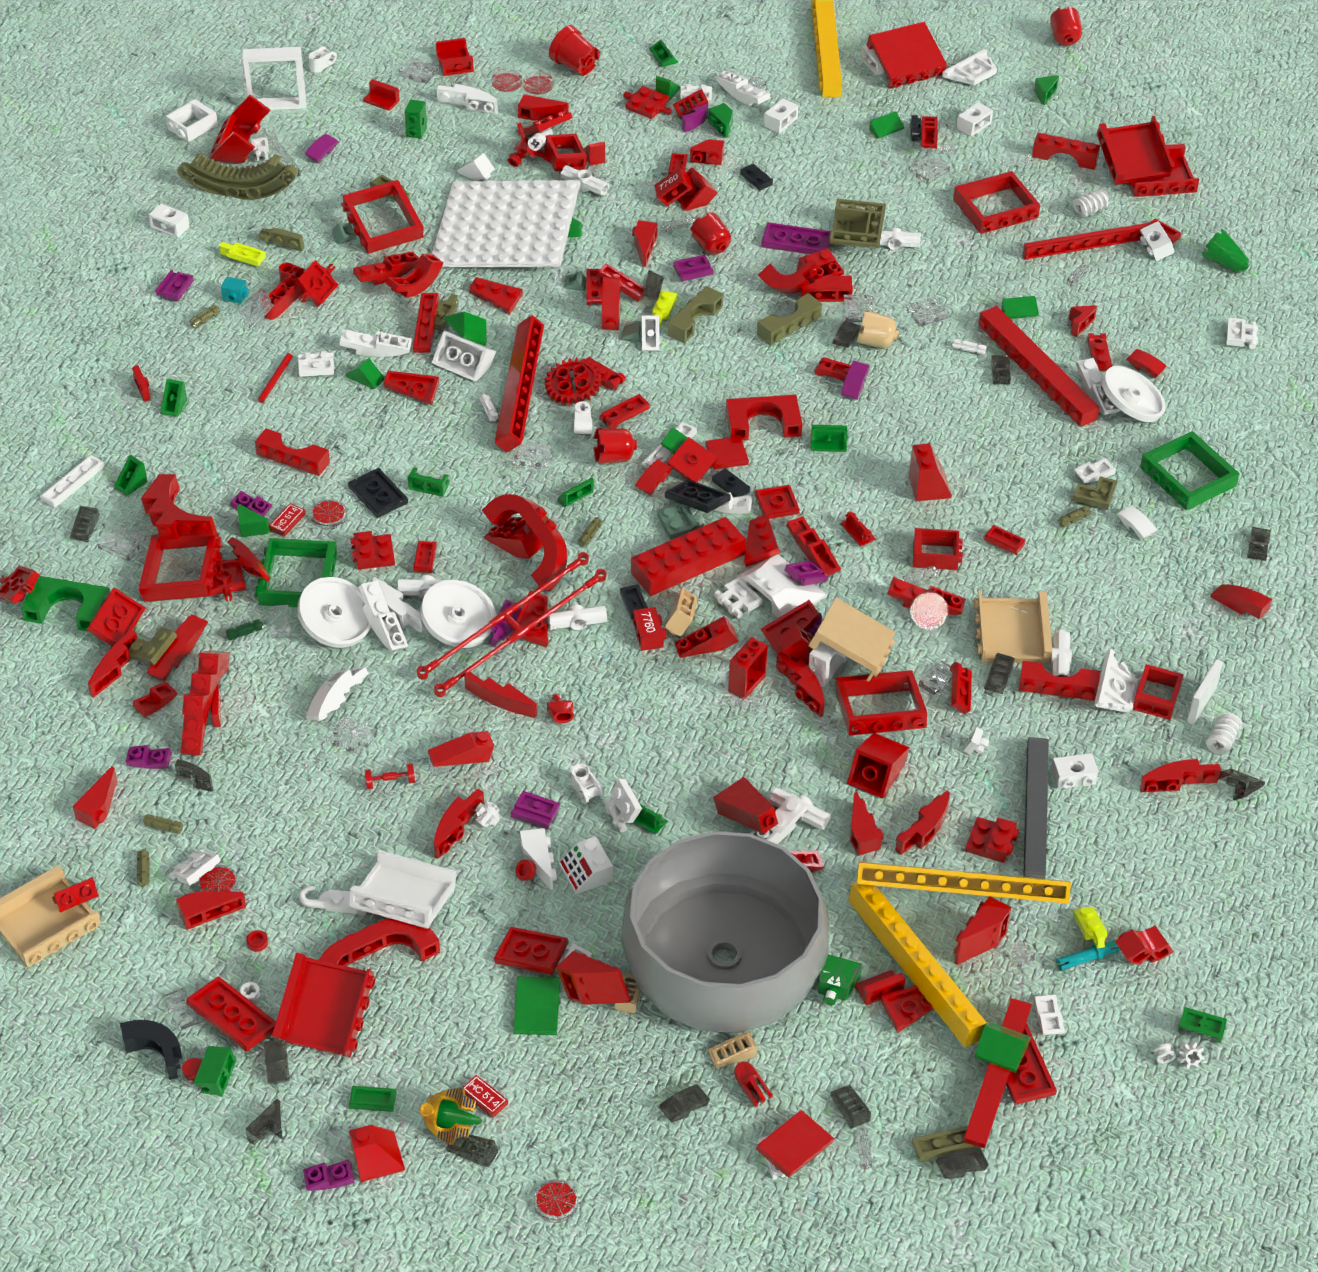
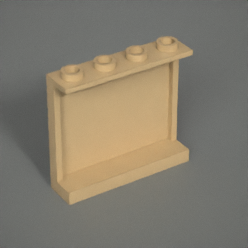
M978 590V596L974 598V609H977V613H975V624H978L976 639H979L980 642L977 643V655H981V662L1022 663V661L1050 663L1053 650L1047 591H1039L1038 599L982 598L981 590Z
M836 597L812 638L809 647L815 650L820 641L869 669L871 671L867 679L869 682L872 676L877 677L887 659L886 657L895 642L893 637L896 632Z
M59 865L0 898V934L27 968L101 925L97 910L93 912L85 902L59 912L57 904H54L52 900L53 893L71 886Z

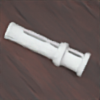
M548 128L533 135L528 140L529 148L533 151L539 150L546 143L545 136L553 135V130Z

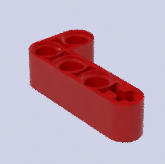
M282 263L279 266L281 283L262 301L264 317L266 319L273 320L278 318L304 293L294 281L306 269L292 263Z

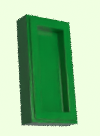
M352 1086L349 1109L394 1112L396 1089Z

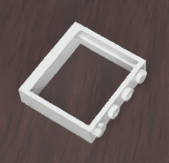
M301 47L243 49V57H240L241 66L244 65L242 78L246 79V82L243 83L244 92H247L245 99L249 95L253 96L249 62L295 60L299 97L260 98L257 100L270 110L306 109V90Z

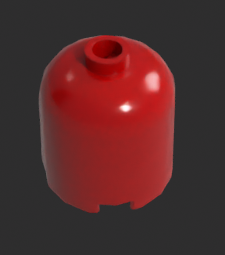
M1068 6L1064 9L1058 8L1051 14L1050 25L1056 42L1064 46L1077 43L1082 37L1079 12L1075 8Z
M708 212L706 213L707 216L703 218L698 217L693 222L690 228L692 231L691 236L705 252L717 255L729 247L731 234L717 214Z
M596 428L594 431L597 447H593L595 461L598 464L627 462L633 456L634 450H637V441L633 439L631 432L627 429Z

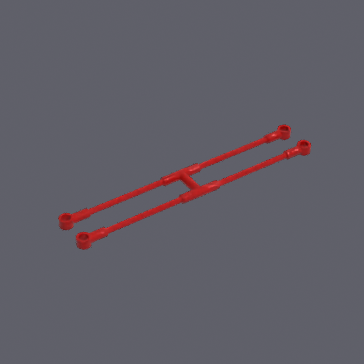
M585 552L579 553L578 558L567 565L566 569L518 603H514L491 619L487 625L439 659L433 660L426 666L418 667L417 677L421 680L427 679L428 673L437 668L441 662L503 620L516 631L506 638V641L457 676L450 678L443 684H436L434 687L435 695L437 697L445 696L446 691L468 672H471L508 644H512L535 628L539 622L585 589H589L598 582H604L607 575L604 569L596 570L595 575L587 580L579 589L535 620H531L523 627L519 625L510 615L516 612L520 606L568 572H572L580 565L585 566L588 564L589 555Z

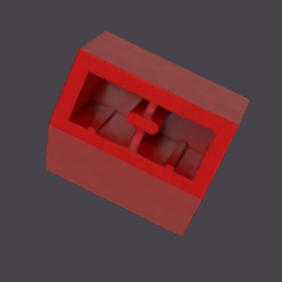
M829 248L800 257L796 270L798 271L807 261L812 259L820 269L815 276L808 279L810 283L832 276L844 275L843 269Z

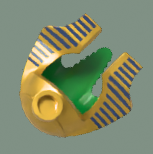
M463 1087L436 1093L420 1106V1113L425 1126L435 1136L449 1145H454L456 1138H469L471 1126L468 1125H479L482 1123L480 1117L465 1112H474L476 1100L469 1099L465 1095Z

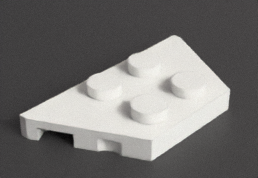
M983 49L943 71L942 77L976 85L996 74L997 68L992 63L991 57L987 56V50Z
M1109 649L1105 654L1094 706L1128 713L1133 709L1138 680L1129 672L1123 662L1121 664L1118 663L1113 656L1114 650Z

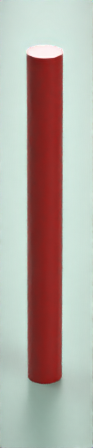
M287 353L260 394L258 398L260 403H264L291 361L292 354Z

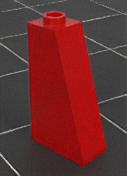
M744 777L713 797L718 814L762 834L779 824L774 807Z

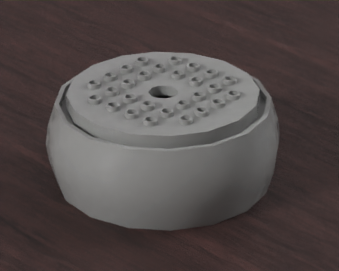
M712 831L678 840L648 861L626 898L621 943L640 991L665 1016L701 1031L740 1033L775 1023L801 1004L806 998L825 965L828 956L829 914L810 870L785 847L750 833ZM728 948L736 954V958L729 963H720L713 958L712 954L717 949Z

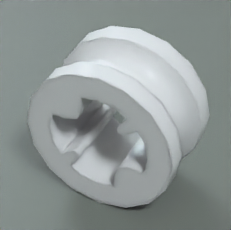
M247 982L242 985L240 993L252 1003H256L260 999L259 986L254 982Z
M1161 1044L1154 1049L1158 1063H1169L1176 1058L1171 1044Z

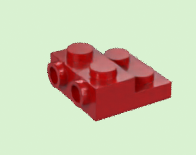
M372 531L353 533L354 538H350L351 549H355V551H352L353 563L357 562L358 570L395 566L391 534L373 536Z
M977 817L966 844L965 852L1005 863L1006 857L1011 856L1014 848L1012 841H1017L1019 829H1016L1017 823L998 817L996 822Z

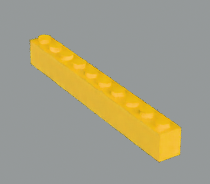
M811 0L819 91H822V97H841L842 78L833 0Z
M870 862L858 863L857 884L1068 904L1070 902V881Z
M857 882L852 883L848 899L849 903L911 981L918 987L927 1001L931 1003L938 1015L964 1047L979 1042L987 1022L877 886L857 884Z

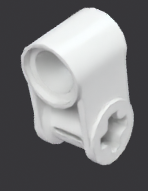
M324 46L319 47L308 56L309 70L314 73L321 72L336 61L337 54L334 51H328Z
M581 401L575 404L574 434H592L591 407L587 402Z
M577 764L573 766L571 785L583 803H587L589 799L596 796L600 797L604 794L600 782L586 765Z

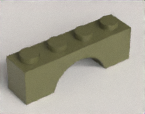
M708 286L699 291L683 309H680L668 321V336L685 344L694 335L695 321L693 319L702 315L714 316L723 307V293Z
M808 293L796 300L794 314L787 317L769 315L758 321L757 335L769 345H772L821 317L822 303Z

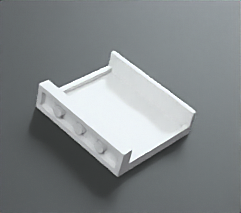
M379 850L377 863L360 887L353 885L350 889L349 907L428 929L455 889L456 871Z

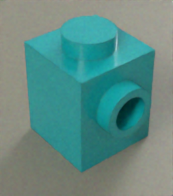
M227 277L221 286L222 300L242 304L249 294L246 280Z

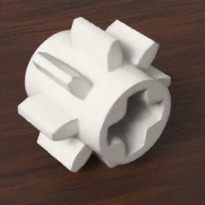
M489 801L484 805L480 803L475 809L477 812L476 820L485 827L491 824L495 826L500 820V814L498 813L500 809Z
M1191 1040L1190 1044L1182 1041L1180 1048L1176 1049L1180 1055L1177 1060L1180 1063L1184 1062V1066L1188 1069L1190 1065L1198 1067V1063L1204 1060L1200 1053L1204 1049L1200 1045L1197 1046L1194 1040Z

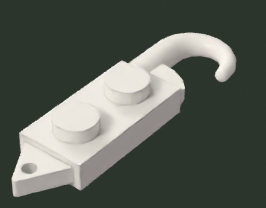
M309 886L301 890L299 894L300 902L310 908L367 915L368 913L349 907L350 891L329 889V891L321 894L319 900L306 898L307 892L316 889L314 886Z

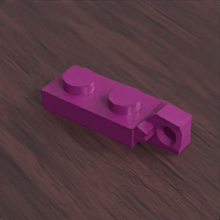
M506 599L503 602L498 614H500L502 611H504L514 603ZM520 607L516 612L510 615L515 621L517 620L522 609ZM504 620L491 627L489 632L493 635L488 644L496 647L500 639L504 641L509 636L512 627Z

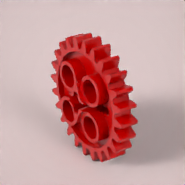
M576 357L574 361L569 358L568 362L562 360L561 365L556 363V368L551 367V372H547L546 383H544L547 395H550L551 400L555 399V403L561 401L562 406L567 402L568 406H571L572 403L576 404L585 399L591 401L590 396H596L595 391H600L599 386H602V378L599 368L596 369V364L591 365L590 360L585 363V358L578 361V357ZM571 371H573L574 381L576 387L575 393H573L572 380L570 375Z

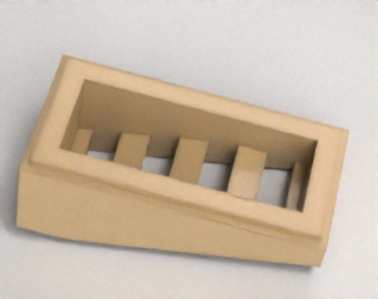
M623 973L622 977L625 985L636 987V989L627 987L628 992L635 994H629V997L633 999L629 1003H615V1010L636 1013L641 991L636 983L627 981H635L633 974Z
M745 1032L708 1049V1053L715 1069L756 1057L757 1047L751 1033ZM727 1050L730 1051V1053H731L730 1056H728V1054H727V1052H726ZM717 1053H721L723 1059L720 1060Z

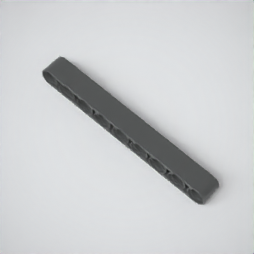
M1028 737L1026 760L1023 877L1045 879L1047 850L1049 739Z

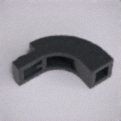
M132 1020L120 1023L126 1053L142 1049L154 1050L163 1056L169 1080L178 1078L176 1069L180 1068L179 1059L183 1057L179 1041L168 1027L151 1020Z

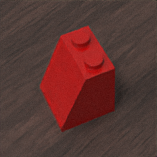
M931 444L912 445L909 479L915 500L927 501L952 498L945 471Z
M873 733L856 749L847 784L883 799L904 767L910 747Z

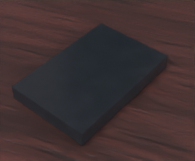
M376 468L348 482V487L377 518L408 504V498L380 468Z
M689 479L665 492V498L705 513H709L731 500L730 494Z

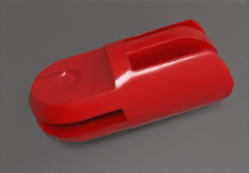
M743 1061L735 1066V1078L755 1108L758 1106V1102L750 1090L754 1092L761 1103L766 1101L758 1085L761 1086L769 1099L773 1097V1094L751 1063Z

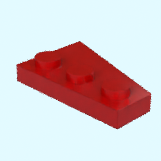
M564 111L555 113L554 117L551 115L545 117L543 121H535L532 125L523 127L524 134L540 132L573 118L571 112L564 113Z
M478 277L474 279L469 287L471 294L484 301L492 302L496 308L501 307L508 315L511 314L523 295V289Z
M767 514L749 521L744 558L746 567L781 553Z
M537 594L524 603L516 622L523 627L531 620H535L548 611V596ZM547 617L520 639L547 647Z
M809 599L761 628V631L776 654L782 652L779 647L781 643L778 638L781 634L796 624L806 632L820 617V614Z
M916 985L881 995V1003L897 1033L934 1009Z

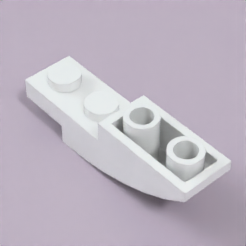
M723 71L715 76L717 82L731 96L748 106L753 103L760 104L770 99L769 92L748 84V79L730 71Z
M455 84L454 87L438 85V102L464 105L466 110L498 113L497 99L484 91L460 84Z
M342 329L339 346L356 349V355L390 357L409 353L412 339L378 332L377 336Z
M1094 358L1077 361L1076 367L1082 378L1081 385L1085 393L1100 407L1099 412L1103 415L1120 412L1121 410L1111 402L1103 390L1102 375Z
M376 577L372 579L373 582L378 581L390 613L395 612L402 629L410 625L421 633L427 630L422 621L420 611L412 608L408 603H404L403 594L399 590H395L386 582Z
M378 581L361 584L359 590L365 602L362 608L377 637L390 651L407 648L408 644L395 612L390 613Z
M366 667L336 671L331 675L313 698L306 715L307 720L321 721L327 717V713L340 708V704L346 700L344 694L350 691L351 686L361 683L363 681L362 678L368 675Z
M792 793L775 811L779 824L764 834L755 830L750 834L778 844L796 827L795 822L808 809V806Z

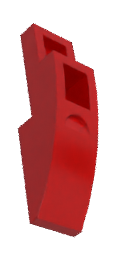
M414 252L385 256L382 263L354 267L353 274L360 282L371 281L374 285L386 283L388 277H401L413 270L419 261V257Z
M895 577L892 578L887 595L904 601L902 606L910 609L914 608L913 606L919 598L933 595L945 604L946 615L962 614L966 601L963 597L934 586H930L929 590Z
M783 652L777 654V670L784 674L793 685H796L795 694L797 698L807 704L812 712L822 717L824 714V695L813 671L802 659L794 662Z
M1187 759L1165 764L1142 777L1140 792L1180 791L1181 784L1218 783L1221 772L1220 764L1200 765L1198 759Z
M477 788L465 800L457 797L445 811L434 837L435 858L439 859L450 850L456 841L462 839L464 836V824L470 821L480 803L485 804L483 791Z
M948 790L942 795H937L927 806L924 805L918 812V821H915L905 832L899 833L896 838V852L902 855L914 845L922 849L933 839L941 828L947 814L950 797Z

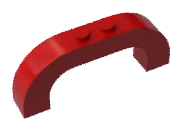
M505 494L494 498L482 509L489 521L499 526H502L514 514L519 513L541 541L544 548L543 560L539 567L531 574L539 587L566 569L567 547L565 541L556 529L557 525L546 516L547 512L544 508L538 506L530 499L515 494ZM561 578L555 581L553 584H551L544 590L552 591V589L559 583Z
M390 918L345 936L328 947L319 960L347 966L387 946L402 944L412 948L420 960L424 961L440 953V942L430 928L427 929Z

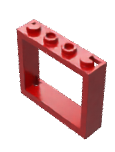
M1013 171L955 186L953 200L980 234L1039 218L1040 204ZM1011 188L1025 206L984 217L970 199Z
M399 180L343 195V203H341L343 212L347 213L349 224L353 225L355 235L360 238L361 247L363 246L368 254L423 238L424 226ZM394 195L410 227L370 238L354 206Z
M218 533L215 536H180L177 540L160 539L159 534L152 535L138 588L143 601L209 597L211 587L214 586L213 578L217 573L216 564L220 559L219 551L222 548V538L219 537ZM207 546L199 580L156 584L164 550Z
M912 670L879 673L877 677L872 676L869 682L867 679L870 674L836 677L835 694L849 736L927 728V710ZM910 691L916 710L854 716L848 697Z

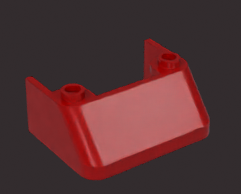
M249 95L222 124L209 158L219 162L244 163L249 156L248 154L255 148V146L248 142L249 138L253 133L256 134L261 127L259 124L270 112V109L252 95Z

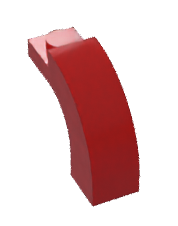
M421 254L415 269L405 277H388L386 284L391 287L392 291L402 294L405 298L416 296L425 291L435 281L444 262L434 254Z
M810 259L795 273L783 275L772 264H769L758 276L773 290L784 294L801 292L802 286L811 284L808 279L815 276L820 267Z

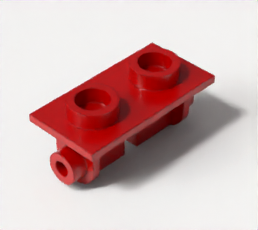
M849 511L846 513V520L840 524L860 547L876 540L871 534V530L867 529L860 522L854 512Z
M91 877L53 893L52 900L54 904H57L59 912H63L99 895L94 879Z

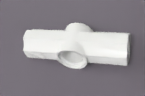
M566 165L561 172V178L564 180H580V191H592L604 196L609 188V183L593 177L589 170L579 171Z
M892 228L889 231H882L880 245L888 246L892 250H898L901 247L920 248L921 233L902 232L899 228Z
M423 575L419 580L398 579V590L403 595L418 596L423 600L426 592L433 585L447 580H435L430 575Z
M574 605L568 611L550 614L548 616L549 627L551 630L571 627L573 630H582L588 624L607 622L605 606L584 608L581 605Z
M1059 630L1053 633V653L1050 665H1052V675L1069 677L1072 657L1070 634L1064 630Z
M776 788L772 793L769 803L779 808L791 794ZM798 796L808 806V809L796 822L803 820L820 830H824L828 825L831 814L813 806L811 800L806 796Z

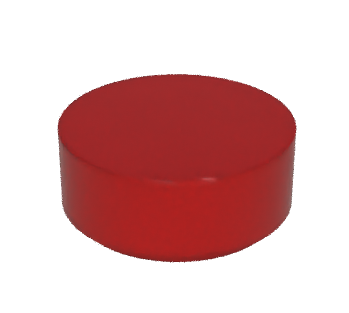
M525 859L520 860L515 869L517 877L520 880L527 881L533 879L536 874L534 862Z
M260 930L250 932L246 938L247 947L254 952L264 950L268 946L267 934Z
M190 1058L184 1062L182 1071L186 1079L190 1081L195 1080L202 1060Z

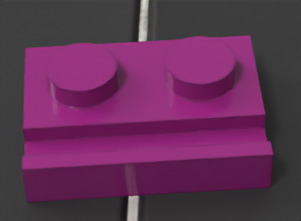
M705 255L673 262V267L681 278V282L713 275V268H711Z
M170 270L155 290L156 296L163 295V298L179 301L194 281L193 275L181 272L174 273L173 270Z
M812 561L787 564L784 569L792 580L801 581L800 585L802 586L823 583L829 577L827 574H822L823 570Z
M522 791L514 805V809L511 811V817L549 829L550 823L553 822L560 809V803Z

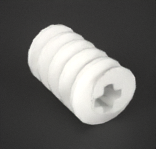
M1101 188L1078 197V199H1074L1073 207L1084 218L1087 215L1089 216L1092 213L1106 209L1108 207L1109 194L1107 190Z
M1231 713L1220 714L1206 741L1207 748L1217 755L1229 751L1242 726L1241 719Z

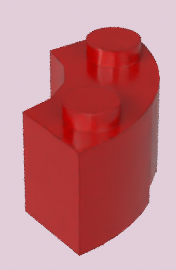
M1156 925L1144 931L1131 929L1128 932L1122 933L1115 940L1127 960L1137 965H1141L1146 960H1150L1151 963L1156 962L1174 952Z

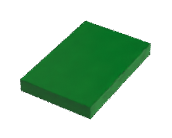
M517 976L514 1034L557 1035L560 977Z

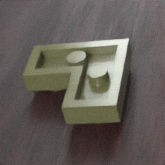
M1100 476L1096 488L1077 484L1073 501L1108 510L1117 486V480Z
M161 627L150 642L137 638L128 650L130 658L155 665L177 635L174 631Z

